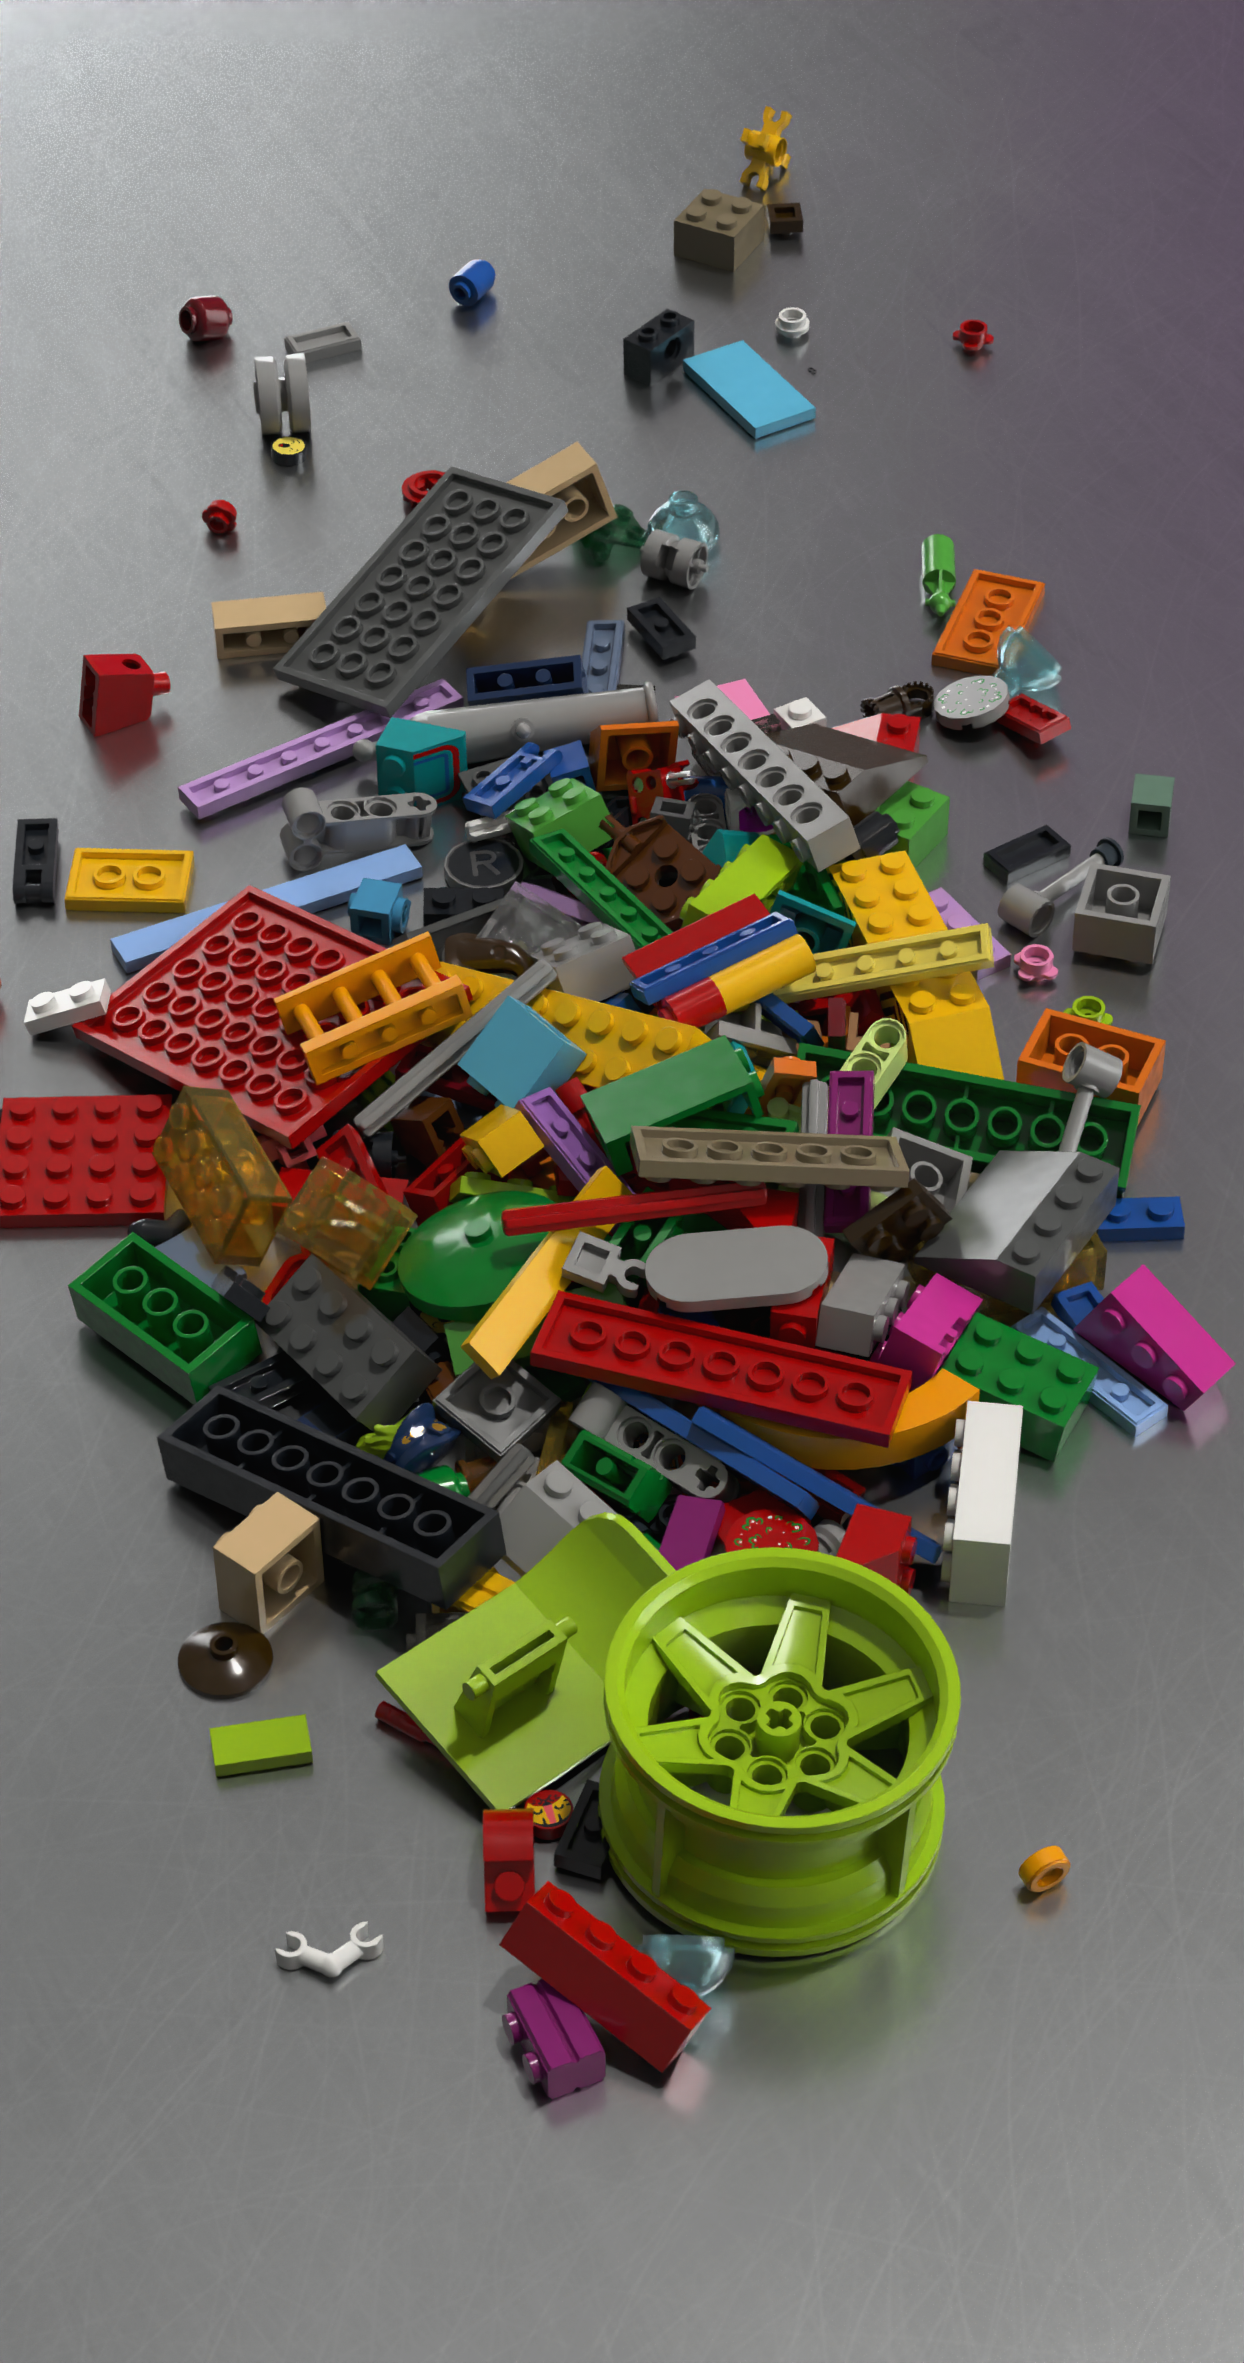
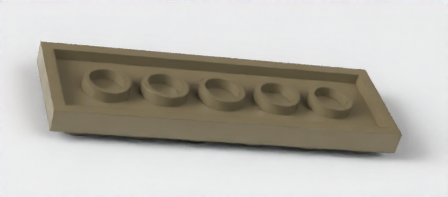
M631 1126L630 1146L638 1177H645L652 1182L664 1183L672 1178L690 1179L698 1184H713L716 1180L735 1181L743 1186H757L761 1182H778L789 1188H801L806 1184H824V1186L835 1190H845L850 1185L868 1186L873 1190L881 1192L892 1191L895 1187L908 1188L910 1170L896 1137Z

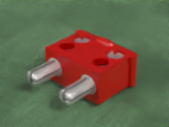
M681 767L653 771L652 769L629 770L626 779L632 825L650 819V813L656 796L685 801L683 785L693 784L696 778L682 780V777L695 776L694 772L691 770L681 772ZM695 810L694 816L700 815V813L697 810ZM695 818L693 824H698L701 818Z

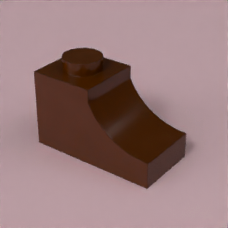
M418 1096L390 1120L405 1155L415 1157L427 1168L460 1138V1134L465 1131L451 1098Z

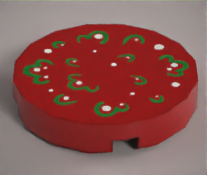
M771 1508L752 1511L738 1518L727 1530L724 1543V1553L750 1548L769 1547L796 1548L819 1552L816 1532L804 1518L790 1511Z

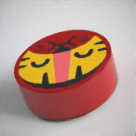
M543 1790L533 1794L524 1806V1808H534V1836L544 1840H554L562 1837L573 1812L571 1800L565 1794L555 1790Z

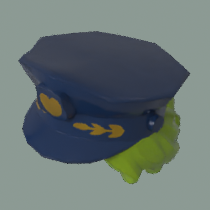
M423 1403L412 1409L406 1417L395 1425L384 1426L376 1424L374 1426L375 1433L363 1435L358 1440L356 1447L412 1473H417L434 1468L453 1449L456 1440L462 1434V1430L450 1428L443 1422H439L435 1418L434 1405Z

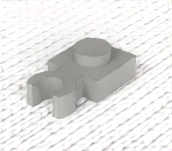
M580 1231L562 1267V1277L604 1293L608 1283L616 1285L617 1290L623 1296L636 1298L639 1285L627 1281L626 1277L637 1275L645 1279V1263L638 1259L622 1261L620 1260L622 1255L621 1247Z

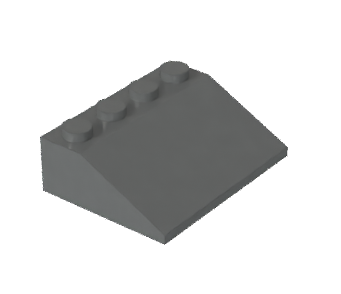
M1000 1150L949 1213L953 1219L944 1225L943 1230L936 1237L925 1243L915 1256L914 1263L1033 1314L1116 1206L1120 1168L1082 1152Z

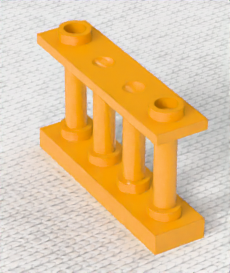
M428 931L273 999L286 1034L289 1035L302 1029L308 1038V1041L301 1043L300 1046L316 1085L473 1017L464 986L458 976L455 975L441 982L435 973V970L442 967L432 937ZM419 978L425 989L402 999L396 987ZM380 995L386 1006L363 1016L357 1005ZM341 1012L347 1023L324 1033L318 1022Z

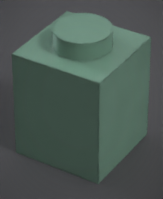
M1135 773L1128 834L1168 838L1175 777Z

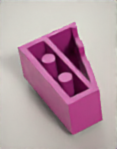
M1144 1264L1116 1287L1073 1329L1183 1411L1236 1364Z
M936 1273L926 1287L920 1284L917 1286L906 1306L908 1310L905 1313L900 1312L894 1325L891 1326L888 1332L890 1336L888 1341L878 1344L869 1361L913 1371L909 1392L915 1390L939 1372L972 1317L978 1312L983 1299Z

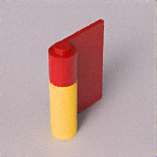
M754 893L623 956L622 960L632 976L637 979L766 917L770 913ZM795 934L653 1004L658 1010V1017L701 1028L816 971L815 959L805 939L801 935Z

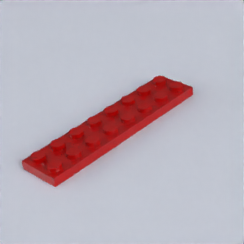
M560 1290L557 1292L530 1352V1365L885 1448H889L912 1384L913 1371Z

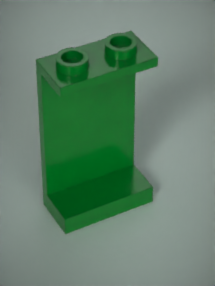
M723 1035L580 1095L591 1128L618 1177L634 1170L624 1144L630 1141L631 1126L664 1127L742 1094L753 1115L757 1118L764 1115L758 1098L764 1096L765 1093L755 1071L751 1072L742 1048L734 1050L726 1035Z

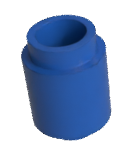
M482 259L467 263L449 281V292L453 299L463 306L474 305L493 287L496 277L494 268L489 262Z

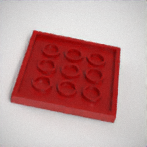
M172 1094L3 1098L0 1123V1228L127 1226L146 1218L165 1221L174 1109Z

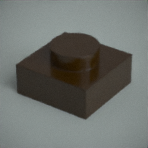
M800 203L766 204V217L770 234L789 235L794 232H803V216Z

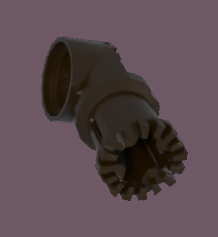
M913 681L912 685L909 682L902 687L895 685L889 688L887 693L874 699L869 697L861 701V712L865 713L862 716L865 718L885 713L904 714L921 717V719L926 718L934 711V690L932 686L929 688L928 683L923 685L922 681H920V684H917V681ZM924 699L925 701H923V703L918 702V704H915V702L913 701L910 703L909 700Z

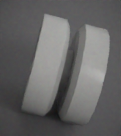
M304 353L285 356L283 360L284 378H278L277 362L273 356L254 357L256 380H253L255 411L256 414H259L261 436L279 435L281 433L282 412H287L289 429L293 434L311 432L310 400Z

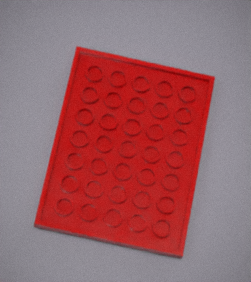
M248 885L110 995L107 1014L71 1025L77 1039L292 1150L428 1038L425 1037L316 1085L300 1046L301 1043L308 1041V1038L302 1029L289 1035L286 1034L273 999L384 951L387 948L251 885ZM435 971L441 982L450 978ZM419 978L396 987L402 999L425 989ZM463 984L468 1002H471L473 997L470 988ZM378 995L357 1006L362 1015L365 1016L385 1007L386 1004L381 996ZM339 1012L318 1023L323 1032L326 1033L346 1024L347 1021L342 1013Z

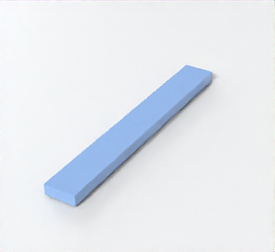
M404 844L262 891L309 913H315L348 902L351 893H357L363 878L404 884L422 878L423 873L421 864L407 845ZM228 901L111 938V950L126 973L145 968Z

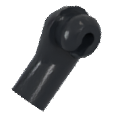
M177 1209L166 1221L146 1218L133 1222L129 1226L127 1234L129 1235L134 1232L156 1247L186 1231L194 1222L189 1212L184 1209Z

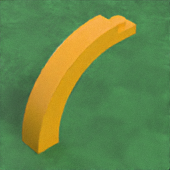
M942 1368L926 1383L908 1393L889 1448L713 1407L708 1408L810 1468L856 1470L903 1462L926 1454L955 1438L956 1419H966L967 1401L979 1402L980 1389Z

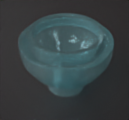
M685 490L672 493L669 496V501L659 506L652 514L647 526V538L655 529L678 535L680 540L686 537L703 542L707 545L708 551L718 543L720 538V529L716 516L705 504L698 501L695 493Z
M1008 626L1003 631L997 645L999 668L992 675L1002 679L1007 684L1011 695L1014 696L1020 689L1044 691L1053 688L1062 681L1061 676L1058 674L1062 670L1061 665L1023 627L1018 626L1014 630Z
M643 1935V1945H633L639 1952L650 1956L660 1969L680 1984L691 1988L702 2001L704 1995L714 1991L724 1982L733 1967L735 1949L725 1947V1938Z

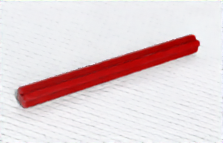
M736 1182L505 1209L501 1214V1226L506 1236L525 1235L763 1206L767 1203L768 1194L765 1182H761L757 1186H743Z

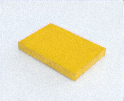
M75 848L64 899L65 909L78 911L185 913L195 862L194 851Z

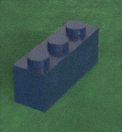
M580 655L466 668L467 700L469 706L587 693V678Z

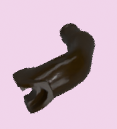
M464 932L451 935L445 940V962L488 974H509L517 978L535 964L530 954L519 945L501 939L481 938L477 934Z

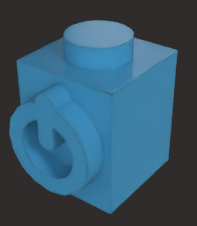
M363 878L357 893L352 892L348 901L347 913L350 916L351 932L374 943L391 945L396 932L404 933L409 920L411 901L408 898H403L402 884Z

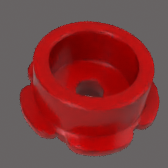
M214 500L207 507V510H203V522L207 524L211 531L224 533L226 531H233L236 528L237 511L231 503L225 500Z

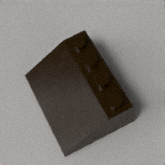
M817 724L766 734L850 817L853 826L874 812L928 763L926 755Z

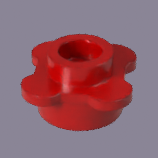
M980 320L964 321L960 325V330L953 332V339L961 342L966 350L976 351L981 349L983 345H990L994 342L993 335L987 334L988 327L986 323Z

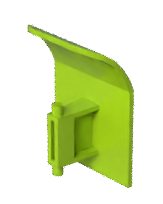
M603 1512L590 1516L566 1534L545 1557L514 1584L376 1671L375 1677L490 1809H514L533 1794L541 1791L611 1743L603 1704L605 1665L609 1647L617 1628L636 1601L652 1586L676 1572V1570L638 1528L622 1515Z

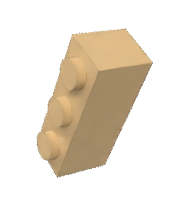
M324 592L211 602L217 659L287 653L326 609Z

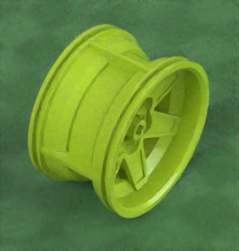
M777 1547L750 1548L707 1557L668 1575L652 1586L636 1601L615 1632L605 1665L603 1704L611 1743L603 1760L598 1801V1816L601 1818L603 1826L601 1838L603 1840L605 1836L610 1846L608 1859L617 1876L632 1896L656 1918L694 1940L735 1953L767 1957L804 1956L844 1947L868 1937L899 1916L915 1900L925 1886L934 1869L940 1851L945 1818V1794L941 1773L951 1755L956 1739L961 1704L960 1679L955 1658L944 1634L930 1614L898 1585L860 1564L821 1552ZM684 1707L704 1716L702 1718L659 1724ZM897 1748L902 1754L904 1765L896 1779L855 1750ZM707 1782L717 1792L731 1793L730 1807L713 1801L690 1788ZM791 1801L805 1811L816 1812L826 1808L831 1811L815 1815L784 1816Z

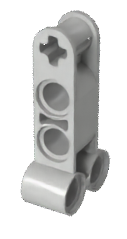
M300 787L291 790L283 798L282 807L288 823L280 831V841L290 866L297 871L303 872L316 868L322 862L323 855L388 849L404 844L407 847L425 845L431 842L434 837L431 820L432 814L437 809V802L432 796L425 793H404L318 801L316 794L312 790ZM415 801H417V807H414ZM419 831H422L421 837H418Z
M597 1382L591 1384L568 1419L569 1422L580 1430L585 1429L629 1453L636 1459L638 1458L649 1464L673 1483V1487L688 1496L721 1500L723 1503L739 1498L740 1484L738 1479L719 1460L627 1406L628 1404L621 1397ZM643 1433H649L647 1442L639 1448H634L636 1438ZM685 1454L683 1465L676 1470H670L672 1460L679 1455ZM712 1481L719 1483L716 1488L709 1486Z

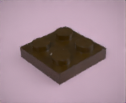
M914 1178L908 1182V1188L898 1189L842 1231L850 1244L861 1254L900 1263L906 1258L909 1250L922 1241L936 1237L943 1230L944 1225L953 1218L945 1206Z

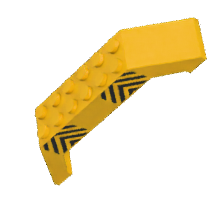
M905 850L851 860L826 868L845 906L844 917L857 922L847 944L848 947L948 930ZM971 971L872 988L877 992L885 1018L898 1020L906 1030L908 1063L1004 1080L990 1006Z

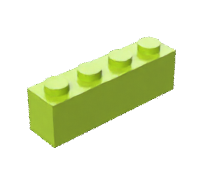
M762 834L751 845L746 843L741 848L735 861H727L715 880L708 879L696 898L691 896L687 899L679 916L680 919L684 920L681 928L754 893L770 912L779 890L789 893L794 888L803 862L797 858L793 849Z

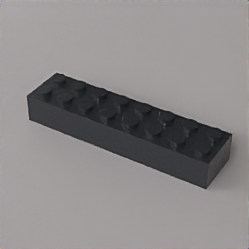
M217 1385L157 1437L167 1479L247 1517L257 1505L265 1503L276 1492H279L320 1519L323 1553L444 1610L450 1608L506 1555L498 1511L222 1386Z

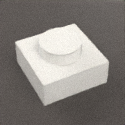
M807 697L774 708L773 719L782 730L810 724L826 727V716Z

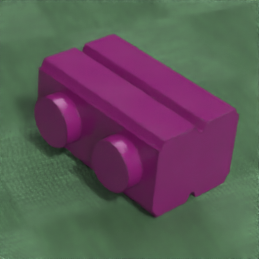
M543 1979L538 1980L537 1984L531 1982L510 1990L509 1994H507L508 2013L502 2015V2023L510 2043L514 2045L520 2042L526 2053L522 2055L525 2072L532 2084L541 2082L548 2098L555 2099L573 2092L576 2087L584 2088L603 2080L606 2076L605 2051L584 2011Z

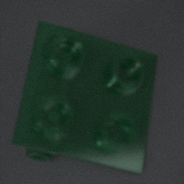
M615 504L613 507L617 514L616 519L579 539L582 545L587 548L593 560L599 562L608 560L614 544L637 549L645 545L648 538L647 532L640 526L633 516V512L626 506Z

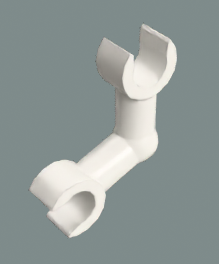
M368 1921L361 1922L352 1928L350 1941L333 1953H326L307 1946L306 1938L299 1932H286L287 1946L296 1951L286 1952L276 1948V1962L283 1969L295 1970L305 1966L319 1971L327 1977L334 1978L358 1959L372 1960L378 1957L384 1948L383 1935L377 1936L370 1942H362L369 1936Z

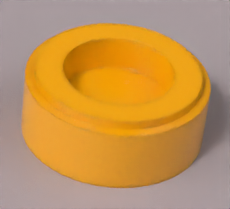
M1048 1846L1029 1856L1020 1866L1018 1875L1029 1891L1042 1892L1061 1882L1068 1874L1071 1864L1059 1846Z

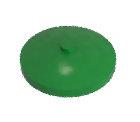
M497 1191L461 1200L435 1213L409 1236L400 1252L397 1268L406 1297L418 1310L436 1318L453 1321L482 1319L549 1233L541 1232L506 1236L501 1226L502 1211L505 1209L555 1204V1202L545 1196L525 1191Z

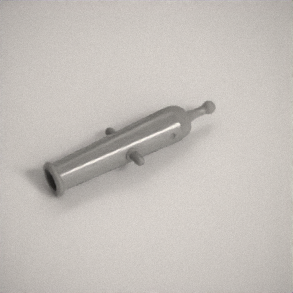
M647 680L643 683V687L425 711L412 717L410 721L466 731L467 766L509 758L528 742L539 745V754L544 753L543 751L578 740H581L582 746H589L591 731L600 725L659 722L654 687L652 682ZM358 740L352 748L353 756L360 762L371 760L376 756L377 741Z

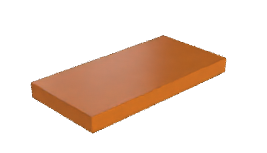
M974 569L932 653L931 665L983 676H993L1004 680L1045 594V583Z

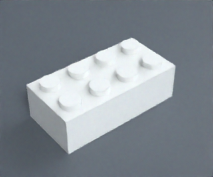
M967 1401L966 1419H956L954 1446L963 1447L962 1451L954 1450L952 1456L951 1481H959V1485L951 1484V1487H949L947 1515L955 1516V1519L947 1518V1522H945L943 1551H952V1554L943 1553L941 1582H950L949 1602L1005 1607L1023 1406Z

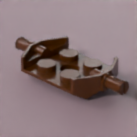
M610 814L605 816L608 823L602 819L599 828L614 839L605 868L672 932L681 929L684 920L680 919L679 916L685 902L691 896L696 898L708 879L715 880L718 877L722 867L719 864L715 865L672 828L662 815L629 827L621 825ZM665 873H678V878L674 884L668 887L659 886L660 878Z

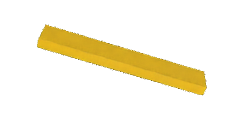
M605 1165L597 1169L573 1201L630 1195L633 1193ZM615 1224L549 1231L460 1346L490 1379L501 1375L549 1312L558 1290L565 1291L572 1280L562 1277V1267L579 1232L581 1231L603 1240Z

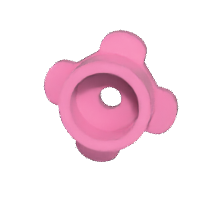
M1028 945L1014 956V963L1019 965L1020 969L1018 977L1023 981L1052 980L1058 975V969L1053 966L1054 954L1044 945Z

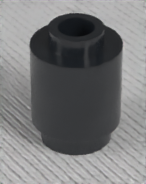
M874 811L854 825L853 828L861 849L845 857V859L851 861L883 855L897 845L899 828L893 818L887 813L881 815L879 812Z

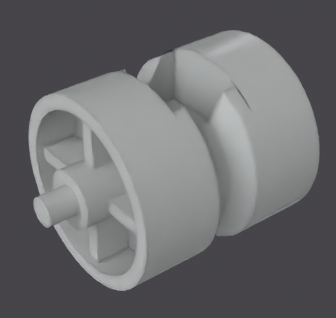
M655 529L647 538L645 545L640 548V553H642L640 562L641 572L647 577L666 581L669 578L671 584L693 590L702 580L704 573H707L709 570L707 565L708 547L703 542L686 537L680 540L676 534Z

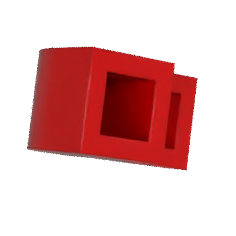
M534 1808L483 1810L485 1912L521 1911L525 1903L535 1894Z

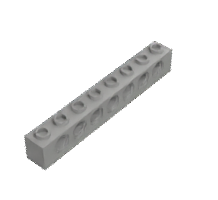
M710 679L669 701L674 713V717L670 718V721H678L679 738L683 739L686 737L694 753L697 756L703 754L708 766L714 773L721 772L730 790L738 789L745 805L748 808L754 806L758 816L766 826L773 825L780 841L783 844L789 842L795 855L801 862L807 860L820 872L861 849L850 817Z

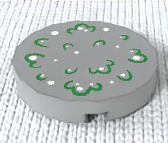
M972 676L951 683L941 690L934 700L937 720L943 726L954 730H963L962 725L972 724L973 728H981L991 724L1003 716L1009 708L1010 694L1008 686L1002 679L993 676Z

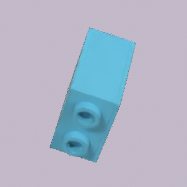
M508 995L457 1065L470 1075L466 1080L470 1086L485 1096L491 1093L498 1099L494 1104L496 1108L501 1104L514 1108L520 1099L545 1088L551 1087L555 1092L557 1088L570 1079L587 1054L534 1009Z

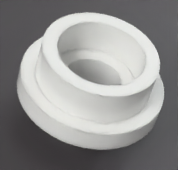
M785 308L779 312V317L775 320V329L787 338H798L809 330V319L806 317L805 311L799 308Z

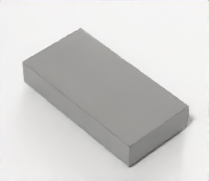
M348 321L284 337L285 349L288 353H304L306 363L362 349L361 338Z

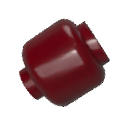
M216 295L189 298L179 313L181 330L195 342L223 339L233 321L230 308L227 307L222 298Z

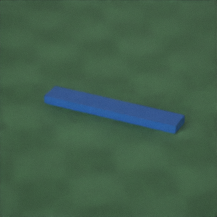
M586 1378L591 1383L597 1382L621 1397L628 1404L627 1406L716 1458L727 1469L811 1520L819 1509L818 1502L805 1490L694 1424L690 1419L648 1393Z
M706 1406L699 1407L691 1420L694 1424L851 1516L857 1503L878 1508ZM911 1527V1536L918 1539L915 1554L935 1565L943 1551V1545Z

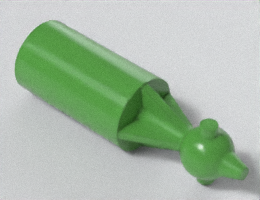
M934 534L927 537L921 545L922 583L925 591L932 595L930 599L925 598V606H930L934 613L938 614V616H943L950 607H955V600H951L948 595L956 586L954 543L948 536Z

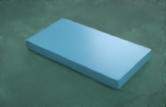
M743 340L683 360V371L755 439L815 418L816 408Z

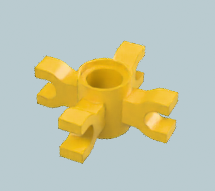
M765 106L763 112L764 125L762 131H751V129L744 128L740 139L745 144V158L751 160L749 167L743 171L740 182L749 187L751 179L758 175L759 180L756 186L763 191H766L769 184L768 170L770 166H780L783 169H787L791 156L786 153L787 140L780 136L782 131L789 125L792 115L782 110L780 119L773 122L775 110L768 106Z

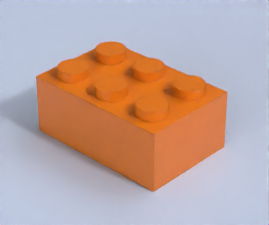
M1045 1008L1018 1059L1016 1082L1076 1093L1077 1090L1074 1086L1063 1080L1062 1071L1071 1049L1079 1042H1084L1122 1060L1123 1071L1120 1081L1113 1093L1104 1099L1141 1105L1138 1119L1139 1125L1162 1079L1166 1040Z

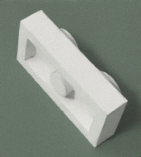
M104 978L93 982L82 981L69 989L55 993H41L29 1000L24 1025L30 1036L105 1015L107 1014L111 990Z

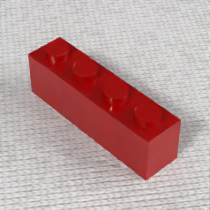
M550 1881L544 1884L525 1903L499 1944L661 2073L683 2051L711 2010V2007L699 1999L698 1995L691 1988L676 1981L658 1967L650 1956L639 1952L616 1934L609 1924L598 1920L580 1906L568 1892L557 1888Z

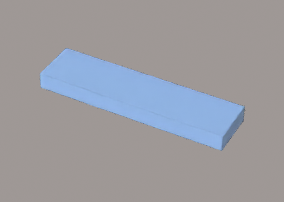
M1040 1307L1033 1314H1029L1011 1326V1328L1099 1367L1089 1402L1133 1437H1137L1167 1416L1168 1404L1044 1307Z

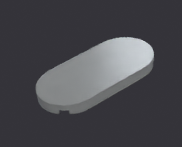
M786 1225L677 1235L657 1245L649 1254L645 1264L646 1285L650 1295L656 1301L659 1298L661 1301L666 1302L667 1308L678 1312H703L797 1303L813 1295L812 1290L818 1287L819 1284L820 1287L823 1285L829 1271L828 1254L823 1242L808 1230Z

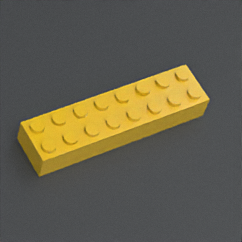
M441 961L442 968L435 970L450 978L457 975L463 984L469 986L473 1000L469 1002L473 1016L515 981ZM547 988L526 1004L587 1054L569 1079L571 1080L577 1076L587 1093L711 1041L707 1035L695 1026ZM470 1018L430 1035L420 1044L435 1049Z

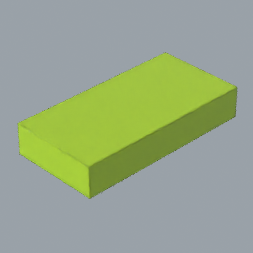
M306 1714L209 1728L216 1777L313 1762Z

